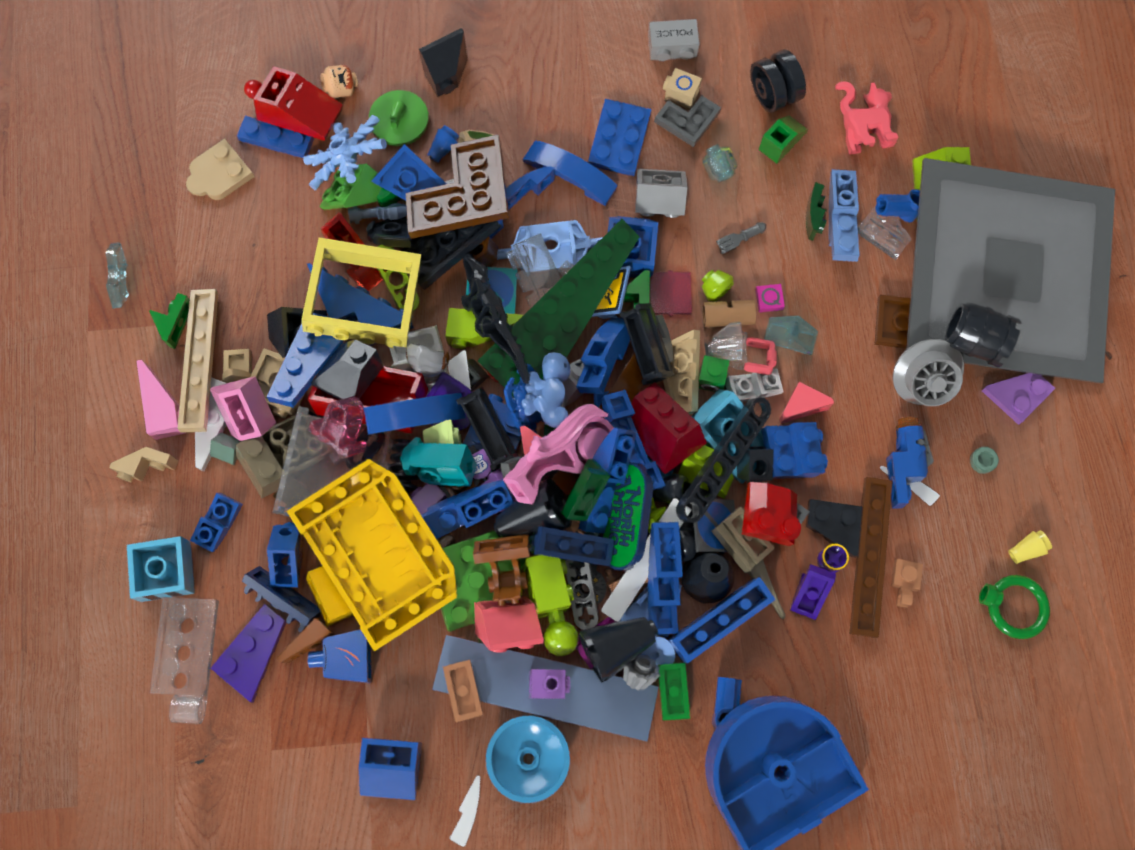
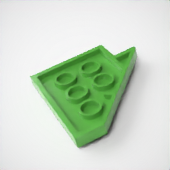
M495 530L443 547V550L454 565L457 598L441 608L446 628L449 632L473 624L475 628L474 602L493 600L494 592L490 593L488 586V577L493 576L491 565L489 562L475 564L473 550L475 541L500 538ZM529 537V540H530V551H531V549H532V547H533V544H532L531 538ZM527 557L519 558L521 570ZM511 560L498 561L500 572L514 570ZM477 636L479 643L484 644Z

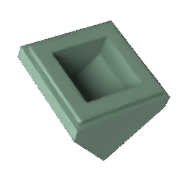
M219 433L211 439L210 456L235 465L237 460L236 444L242 441L227 434Z

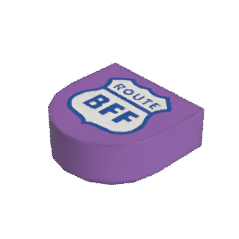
M482 449L472 454L477 463L473 478L479 480L486 478L490 474V465H492L485 450Z

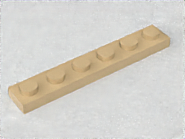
M216 289L191 290L177 428L181 433L207 432L218 306V292Z

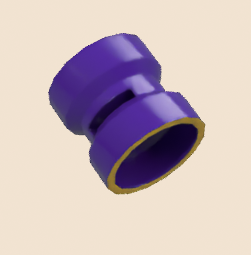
M839 544L828 545L817 557L818 566L833 573L843 569L849 561L847 550Z

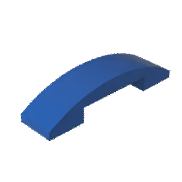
M534 141L523 158V162L536 169L552 166L555 169V175L583 189L585 196L606 206L618 187L613 180L585 160L545 142Z
M552 166L539 168L525 174L506 188L508 211L530 190L536 195L544 191L555 180V169ZM498 220L501 227L489 236L491 239L504 228L503 220Z
M626 390L602 396V408L608 414V417L604 418L615 428L637 432L631 418L635 412ZM636 433L630 462L642 464L647 469L645 471L647 475L651 476L653 490L665 486L656 461L650 463L640 437Z
M462 394L438 395L365 407L364 413L368 434L439 423L446 420L465 419V411L462 405H458L456 401L462 398Z

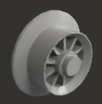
M941 339L923 340L912 345L903 352L895 364L893 370L895 390L905 401L916 405L939 406L949 402L957 395L963 383L964 360L960 351L950 347V343Z

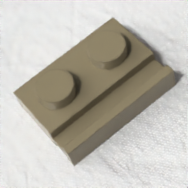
M739 507L714 528L712 533L744 573H747L764 559L774 547L769 541L742 535L744 509Z

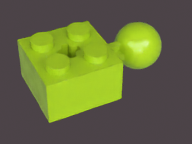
M543 555L526 558L523 572L527 573L529 598L535 605L538 618L548 616L549 626L544 633L545 647L553 655H569L577 647L579 638L575 627L566 622L564 612L567 611L571 606V601L574 600L572 587L570 584L566 585L564 574H567L565 559Z

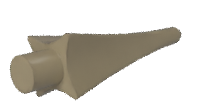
M762 559L747 573L751 578L760 577L776 599L771 604L779 617L784 619L786 614L779 603L764 560Z

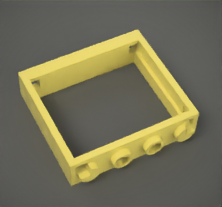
M318 238L301 320L303 332L315 333V336L329 335L338 340L356 339L369 345L379 343L385 344L390 348H393V346L407 348L421 266V254ZM324 260L409 273L410 277L401 328L313 315Z

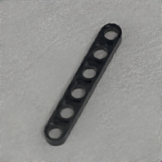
M760 397L746 402L678 502L676 513L682 522H697L703 517L770 417L771 405L767 399ZM756 403L760 404L762 408V413L759 417L754 411ZM743 422H745L749 428L747 436H744L741 432V425ZM730 442H732L736 448L735 454L733 456H731L727 450V446ZM716 462H719L722 466L720 476L714 473ZM703 482L708 486V494L705 497L700 493V485ZM688 503L694 506V514L691 518L687 516L685 511Z

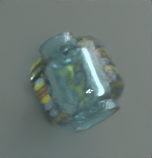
M716 144L706 150L707 155L702 159V164L711 180H717L720 183L736 174L735 170L738 163L730 147L724 146L720 148L719 144Z

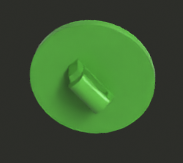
M395 90L383 94L373 103L369 112V118L374 115L380 120L373 127V134L378 139H385L386 143L392 146H403L404 144L408 145L415 142L424 134L429 122V114L424 101L416 94L404 90Z

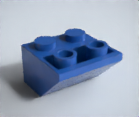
M362 738L359 759L360 796L416 800L422 743Z

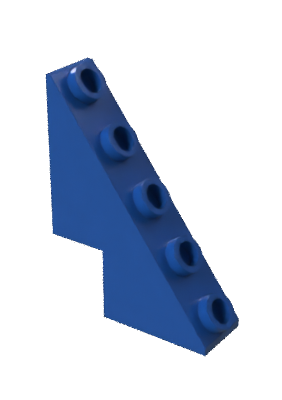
M308 263L307 266L311 273L313 265ZM322 267L318 292L329 317L391 328H401L404 309L400 308L398 311L391 307V303L384 298L379 297L376 299L370 296V292L361 286L355 288L344 277L338 274L333 276L327 273L328 270ZM411 321L410 329L414 328V327H413V324H412V321Z

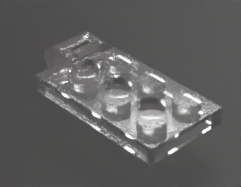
M162 598L150 693L174 695L169 712L172 723L201 724L204 720L219 606L218 600ZM191 618L194 622V627L191 632L185 634L181 630L182 622ZM187 645L190 648V656L187 660L181 661L178 658V650L182 646ZM179 673H184L187 677L186 685L178 689L174 684V679Z

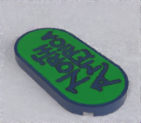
M629 462L625 483H616L605 533L601 535L603 538L614 539L610 567L615 570H630L634 568L635 563L640 562L645 552L653 482L651 476L647 475L645 471L647 469L639 463Z

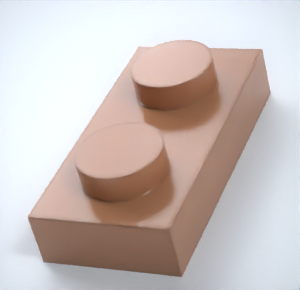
M466 660L443 666L455 723L483 716L471 661Z

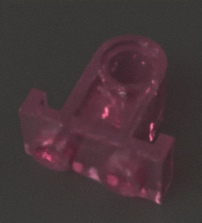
M356 397L333 401L328 404L324 418L310 422L308 431L345 458L362 453L367 443L365 441L357 442L356 438L364 417V406Z

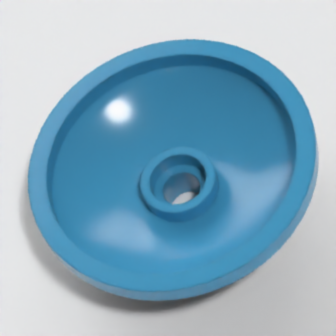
M520 716L504 723L492 736L486 752L487 772L493 785L505 797L521 803L539 802L554 794L563 784L570 765L569 748L563 734L551 722L536 716ZM526 753H531L534 756L533 763L526 764L523 757Z

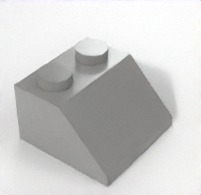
M637 169L635 213H640L643 216L664 214L669 218H676L679 215L685 216L687 197L686 171Z

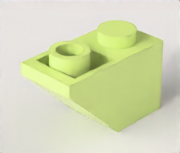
M452 420L443 421L423 430L424 443L462 444L459 428H454Z

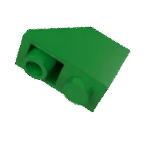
M790 115L780 118L763 135L759 150L778 164L808 132V129Z

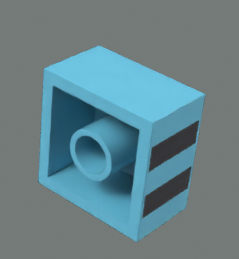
M179 536L127 545L131 599L145 602L195 594L191 541Z

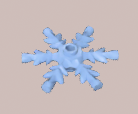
M372 115L365 124L359 126L358 131L354 132L351 138H349L348 127L343 129V125L339 122L333 125L335 135L331 136L332 141L329 149L327 148L325 152L318 150V154L306 155L303 158L306 165L312 164V166H317L321 163L324 164L323 168L315 173V178L309 183L312 189L317 190L323 181H328L331 173L335 172L338 166H340L339 171H341L340 178L346 177L348 183L356 181L354 170L359 168L355 164L357 162V155L362 156L364 152L372 154V150L385 149L387 146L383 138L365 140L366 136L374 131L373 127L378 124L379 118Z

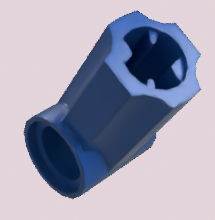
M913 189L907 195L880 194L876 199L875 210L877 215L898 216L906 222H913L918 217L920 190Z
M717 677L715 708L712 717L714 729L717 728L719 717L722 713H729L740 705L742 680Z

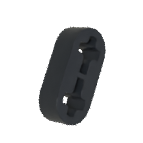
M366 427L349 448L345 457L346 466L352 470L364 461L372 460L385 440L384 432L374 433L377 436L376 441L367 446L368 438L373 434H368ZM361 450L365 452L362 456V461L359 460L357 463L353 461L354 456H357Z

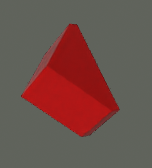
M341 213L336 214L320 228L325 239L365 245Z

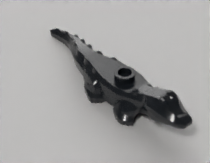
M467 253L463 258V265L470 284V293L461 296L462 305L467 311L473 312L476 318L475 331L482 338L490 337L513 360L523 383L529 384L530 374L524 359L525 354L521 351V344L516 342L517 337L512 333V326L508 323V315L504 311L501 298L490 287L488 268L485 264L477 261L471 254Z

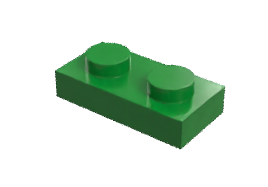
M685 663L657 665L660 667L658 679L662 721L690 719Z

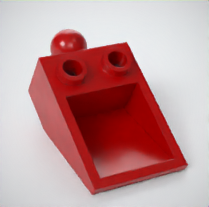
M273 66L263 84L258 80L251 79L244 85L245 94L249 98L254 99L257 120L323 141L326 140L343 109L342 103L299 74Z

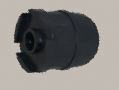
M970 302L966 304L961 303L948 324L945 341L951 344L950 347L965 353L966 356L986 360L990 365L1001 367L1003 363L999 361L1002 357L1009 358L1017 343L1020 330L1015 328L1016 324H1021V320L1011 315L1005 316L990 307H983Z

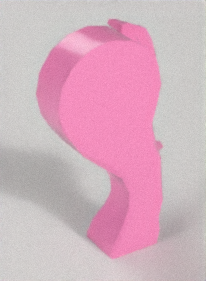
M583 405L574 410L547 436L543 438L533 436L529 452L518 461L515 468L503 479L516 500L520 503L533 504L538 493L541 477L548 471L559 470L580 474L587 460L594 457L601 443L614 428L606 419L601 418L608 417V414L595 405Z

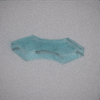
M118 242L111 243L105 251L108 265L106 289L112 308H122L128 298L126 287V270L128 265L122 245Z

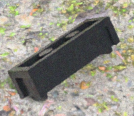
M639 303L635 305L636 308L621 312L620 316L624 318L643 380H641L642 384L651 385L654 382L659 383L675 376L651 303Z
M484 387L478 388L465 397L456 400L458 405H462L492 464L490 465L491 470L500 467V463L518 456Z

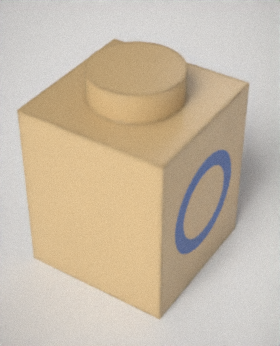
M675 68L672 77L667 76L663 86V90H666L665 101L669 100L678 106L691 110L700 91L702 78Z

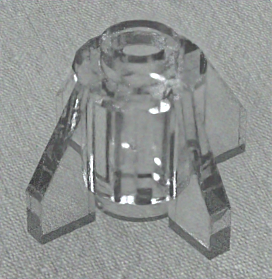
M741 322L728 324L712 337V342H708L709 356L730 360L729 366L737 370H744V364L748 362L746 356L748 336L747 332H742Z

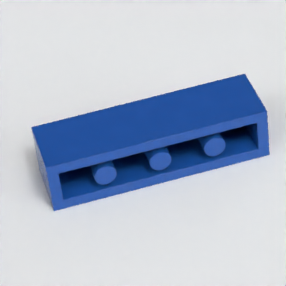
M760 577L752 578L678 631V634H674L667 640L672 644L682 662L689 663L776 599Z

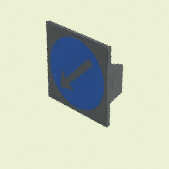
M714 499L699 521L694 522L696 552H728L712 533V530L735 511L734 500Z

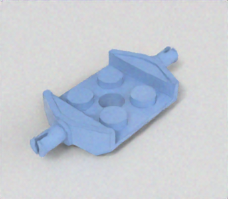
M576 220L520 226L511 248L498 249L497 260L515 259L526 277L530 275L525 257H527L530 272L572 268L603 237L590 239ZM548 240H554L558 245L555 249L550 250L545 248L544 243Z

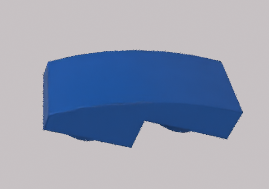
M216 493L206 516L200 518L190 541L211 552H215L231 528L243 504L222 493Z

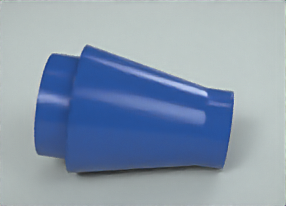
M443 125L441 129L437 130L427 156L434 162L439 163L451 150V145L458 143L459 135L451 128Z

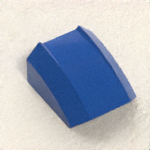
M609 217L608 232L623 219L640 236L622 267H631L629 277L636 278L644 270H650V277L653 276L658 222L644 218Z

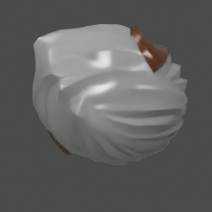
M411 343L406 349L407 362L411 365L414 372L421 373L424 377L438 376L449 364L450 356L447 351L445 355L444 351H435L428 347L420 346V344L415 345L414 343Z

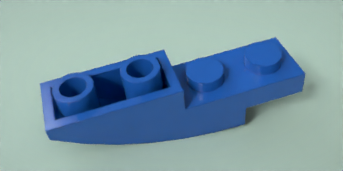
M624 318L609 319L596 331L581 358L584 368L576 385L579 393H604L616 360H623L630 342Z
M614 427L596 451L592 459L610 475V478L587 521H580L578 529L585 532L605 533L616 483H625L636 431Z
M502 479L449 497L428 507V511L421 515L436 539L464 525L468 528L509 507L514 501Z

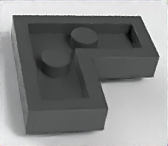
M702 95L689 112L668 100L656 115L654 122L694 147L720 114L721 107Z

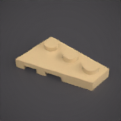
M692 330L671 340L673 348L671 366L675 376L663 380L666 393L689 415L698 412L700 330Z

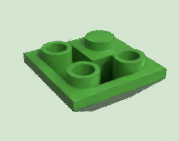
M359 164V168L354 170L356 181L348 183L346 177L340 178L341 171L338 169L334 174L335 180L331 187L324 192L322 196L323 201L319 207L322 209L348 208L377 202V196L382 187L371 181L378 173L368 164Z

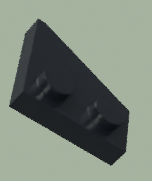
M810 499L807 510L810 512L806 517V527L815 533L821 534L831 544L842 545L847 550L849 556L856 558L859 549L862 506Z

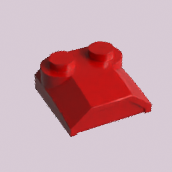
M749 482L742 535L786 546L794 545L795 539L801 533V524L797 518V494L791 489L773 484Z

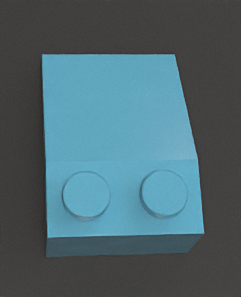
M719 389L698 409V412L692 415L701 426L707 442L705 446L715 449L744 407L733 391ZM743 422L741 425V432L744 436H747L749 428L748 425L745 422ZM761 430L750 446L764 447ZM732 442L727 446L728 453L731 456L735 454L736 450ZM757 462L753 465V471L756 469ZM736 466L732 475L739 483L743 484L746 480L737 478Z

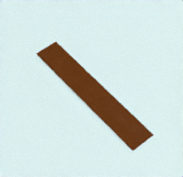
M635 353L608 393L626 390L631 403L643 386L641 381L643 377ZM558 470L552 480L569 496L580 474Z

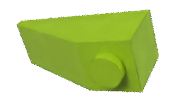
M449 308L445 335L448 345L457 349H465L466 346L474 347L492 339L490 337L482 338L475 331L476 318L472 311ZM506 313L510 326H513L523 316Z

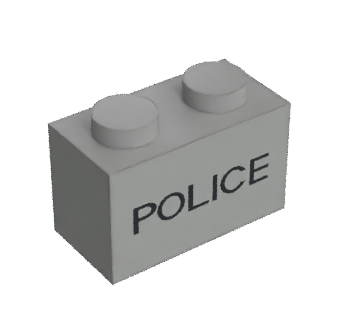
M697 19L649 22L648 42L650 60L666 61L679 58L687 60L697 57L699 48Z

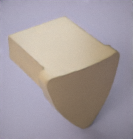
M250 349L224 350L222 381L230 383L250 378L252 374V352Z

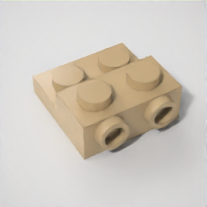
M264 348L251 377H256L269 408L273 409L272 414L286 419L287 415L293 417L304 395L294 408L269 402L267 394L285 358H282L276 352Z

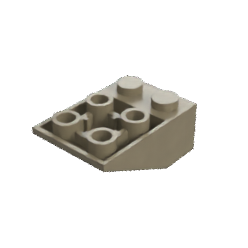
M307 410L272 426L260 437L247 439L236 444V457L261 498L278 491L290 477L297 479L333 452Z

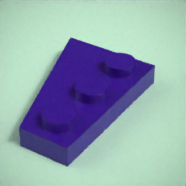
M264 604L210 669L249 702L254 703L257 696L256 692L261 680L264 679L267 665L278 645L286 625V620L268 605Z

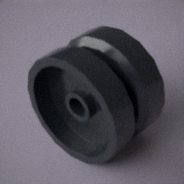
M783 49L771 55L770 59L765 57L751 64L750 79L758 101L767 112L773 113L784 108L786 103L791 105L804 99L806 95L804 73L798 60L789 50Z

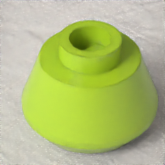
M711 270L702 279L704 282L702 289L707 300L711 302H716L722 298L734 284L733 276L721 270L716 272Z

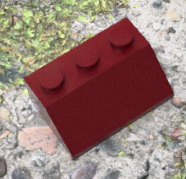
M655 382L633 398L631 404L635 414L631 417L647 456L653 462L656 461L658 468L664 474L707 444L700 424Z

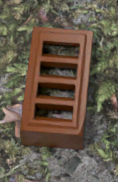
M316 618L277 656V659L281 663H290L322 644L324 638L334 636L335 634L321 620Z

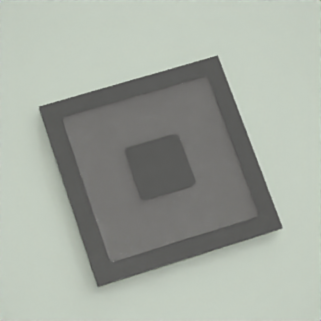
M924 158L922 161L906 350L923 340H945L946 330L955 310L961 303L966 304L970 302L983 307H990L1005 316L1011 315L1019 318L1021 324H1016L1015 329L1020 330V335L1009 358L1002 357L999 361L1003 363L1001 367H995L988 364L986 360L973 356L969 357L965 353L960 352L964 364L1100 384L1104 383L1115 189Z

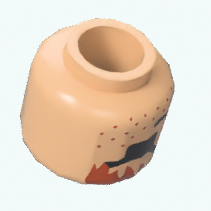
M347 65L329 66L325 68L324 73H321L322 90L333 98L351 96L354 87H357L356 73H351Z

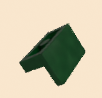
M594 459L587 460L566 500V505L561 512L566 519L587 521L610 478V475Z

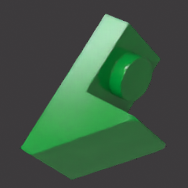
M644 270L627 285L623 303H634L633 309L639 303H650V270Z
M177 293L175 299L170 302L168 315L149 310L162 340L172 349L176 348L188 321L190 299L180 293Z

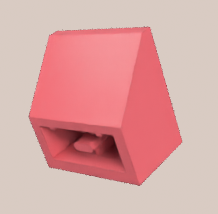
M528 597L518 598L519 603L516 604L509 602L505 603V605H498V601L493 602V600L474 602L475 634L489 650L501 653L506 652L508 648L530 649L535 644H543V635L536 608Z

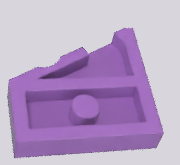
M1027 373L987 385L982 392L1019 425L1047 398L1055 387L1041 375Z

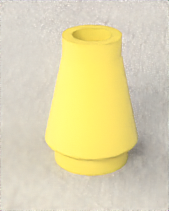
M1032 531L1015 547L1008 550V553L1012 560L1018 564L1022 561L1048 554V550L1052 549V544L1043 531Z

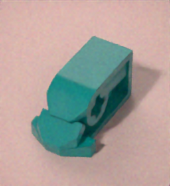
M416 437L403 449L400 457V462L406 475L415 476L416 474L422 482L431 485L471 486L477 463L467 444L423 443L420 438Z

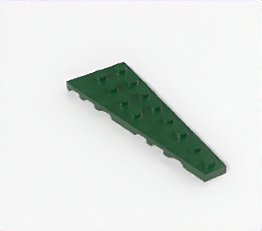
M623 219L512 326V333L517 337L516 342L521 344V351L525 354V362L531 365L541 380H544L542 371L544 356L555 352L567 358L640 236ZM496 343L477 360L504 389L511 377L514 378L513 384L519 383L520 374L517 373L513 360Z

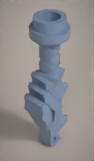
M394 203L387 207L376 206V208L367 209L353 206V208H348L350 223L360 224L359 221H362L361 219L364 218L400 219L407 216L406 204Z

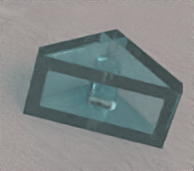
M799 315L770 317L763 340L773 341L777 346L812 355L818 330Z

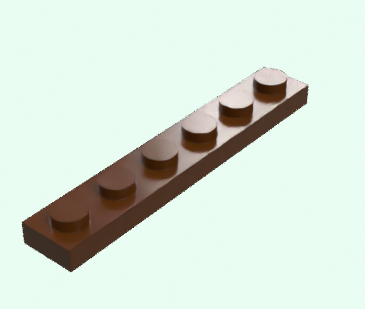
M872 477L864 478L859 549L856 558L849 632L851 635L879 638L892 480Z

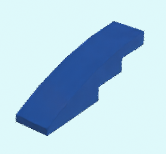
M656 522L651 524L648 566V619L653 620L658 630V635L678 634L677 606L681 605L679 578L683 577L679 522Z

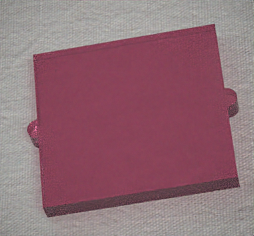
M672 270L668 272H653V276L650 277V303L655 315H669L672 317L673 315L692 314L691 272H672Z

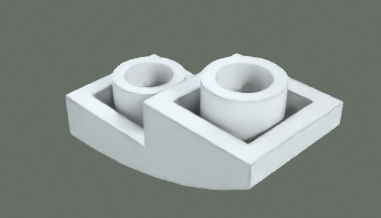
M777 368L773 369L770 375L751 373L728 376L725 382L727 391H733L741 402L754 398L775 396L784 392Z

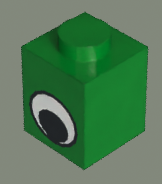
M704 355L699 372V389L717 392L719 389L723 390L730 360Z

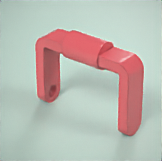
M747 338V346L768 350L767 365L747 362L744 364V370L765 375L772 374L773 367L777 364L775 343L758 338Z

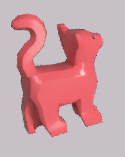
M845 81L836 84V90H845L847 93L840 102V110L844 115L846 144L849 155L861 153V146L859 145L861 143L870 145V147L874 146L875 137L871 136V133L877 135L883 149L893 147L897 143L898 135L892 132L890 128L891 114L887 105L892 98V94L885 92L882 88H876L875 83H871L869 93L863 96L869 108L851 109L849 105L856 96L854 86Z

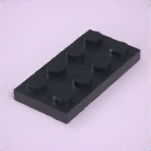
M498 221L417 237L411 248H403L401 251L421 254L418 284L425 290L463 259L467 253H470L499 229L501 225Z

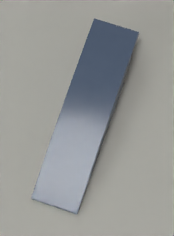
M446 635L432 690L449 694L443 666L470 660L480 702L648 742L659 687L649 685L645 690L640 689L638 691L627 685L626 681L623 680L624 678L613 676L608 681L601 683L593 670L511 650L501 653L492 652L485 644ZM529 670H566L565 676H570V692L565 693V699L529 698Z

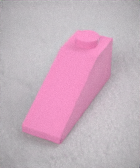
M138 360L137 368L147 434L155 440L185 434L177 429L179 404L153 370L144 361Z

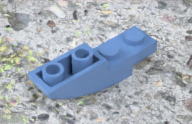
M831 170L829 188V246H832V260L857 262L860 256L857 227L859 204L856 171Z

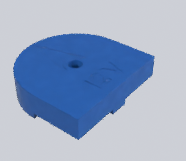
M763 696L746 701L734 708L722 719L710 739L705 759L707 785L718 810L741 850H774L799 833L805 834L822 823L821 820L869 790L841 740L838 730L825 716L798 700L783 696ZM780 765L779 770L776 773H774L776 771V767Z

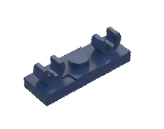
M538 527L537 535L534 536V554L610 566L614 539Z
M261 566L246 573L242 579V582L246 584L244 588L246 595L255 590L258 594L255 599L256 602L266 599L274 608L288 613L289 616L286 623L290 624L295 619L299 621V632L303 631L314 619L319 618L321 615L317 605L291 587H271L269 572Z

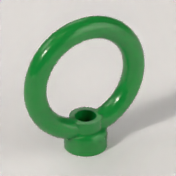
M1010 575L997 581L994 586L986 583L980 591L979 603L988 606L992 622L1005 635L1015 639H1029L1041 633L1047 626L1050 618V603L1045 591L1034 580L1021 575ZM1022 586L1033 593L1039 606V614L1033 625L1027 628H1015L1004 620L999 606L1003 601V591L1006 588Z

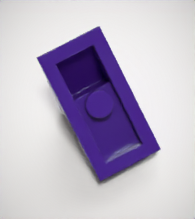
M810 564L807 572L801 575L790 610L816 620L835 582L836 574Z

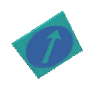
M487 267L490 287L501 298L505 313L515 314L518 268ZM468 280L466 286V295L470 293V284Z

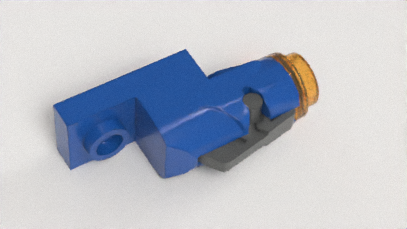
M904 417L897 420L896 451L899 452H892L886 458L888 480H892V509H901L909 503L912 493L911 487L907 483L921 482L927 476L928 466L934 462L926 432L923 430L922 423H919L918 417Z

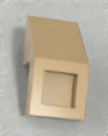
M144 447L112 462L109 468L117 472L116 477L122 480L132 482L134 478L143 481L149 466L164 471L165 467L175 470L178 460L169 454Z

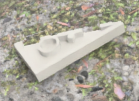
M211 377V388L226 384ZM211 390L207 432H195L196 468L204 472L211 459V439L219 433H223L226 427V423Z

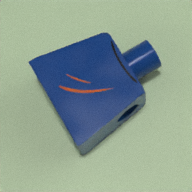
M361 629L326 637L323 639V651L308 652L309 668L323 667L324 678L372 683L371 645Z

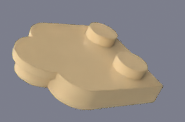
M223 139L191 162V175L186 181V186L189 192L194 195L204 196L207 194L211 199L221 200L254 178V175L226 139Z

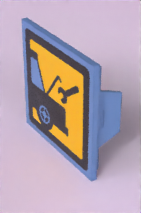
M630 266L621 267L591 317L597 316L602 319L617 318L615 314L621 313L631 270Z

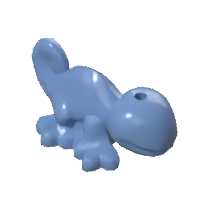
M553 352L545 355L542 362L544 380L539 378L537 372H529L530 381L529 384L525 385L527 394L521 404L526 416H530L535 411L541 413L545 424L557 428L568 417L566 409L561 407L565 400V387L562 382L569 378L571 370L566 357L560 353Z

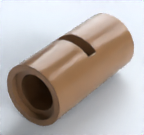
M755 301L703 302L704 327L755 325Z

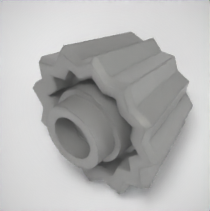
M640 654L624 667L623 680L632 689H637L638 691L640 689L645 690L660 676L658 672L660 667L648 655Z

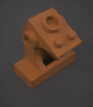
M529 535L481 540L474 543V563L489 562L491 565L493 576L488 577V586L490 593L494 592L493 602L498 601V605H505V603L512 602V604L519 603L518 598L522 597L524 588H528L527 573L521 571L519 558L530 557ZM511 560L514 570L500 572L498 561Z

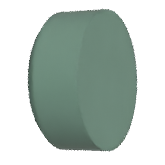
M980 447L970 456L971 467L981 474L993 471L999 462L997 453L989 447Z

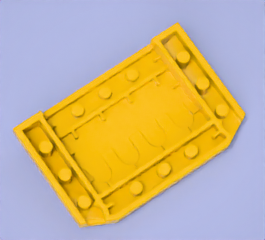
M370 459L287 510L300 534L304 535L358 621L362 633L374 651L457 598L454 565L398 477Z

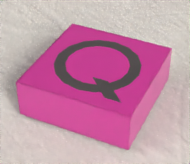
M781 284L756 286L755 292L759 313L784 310L785 304Z

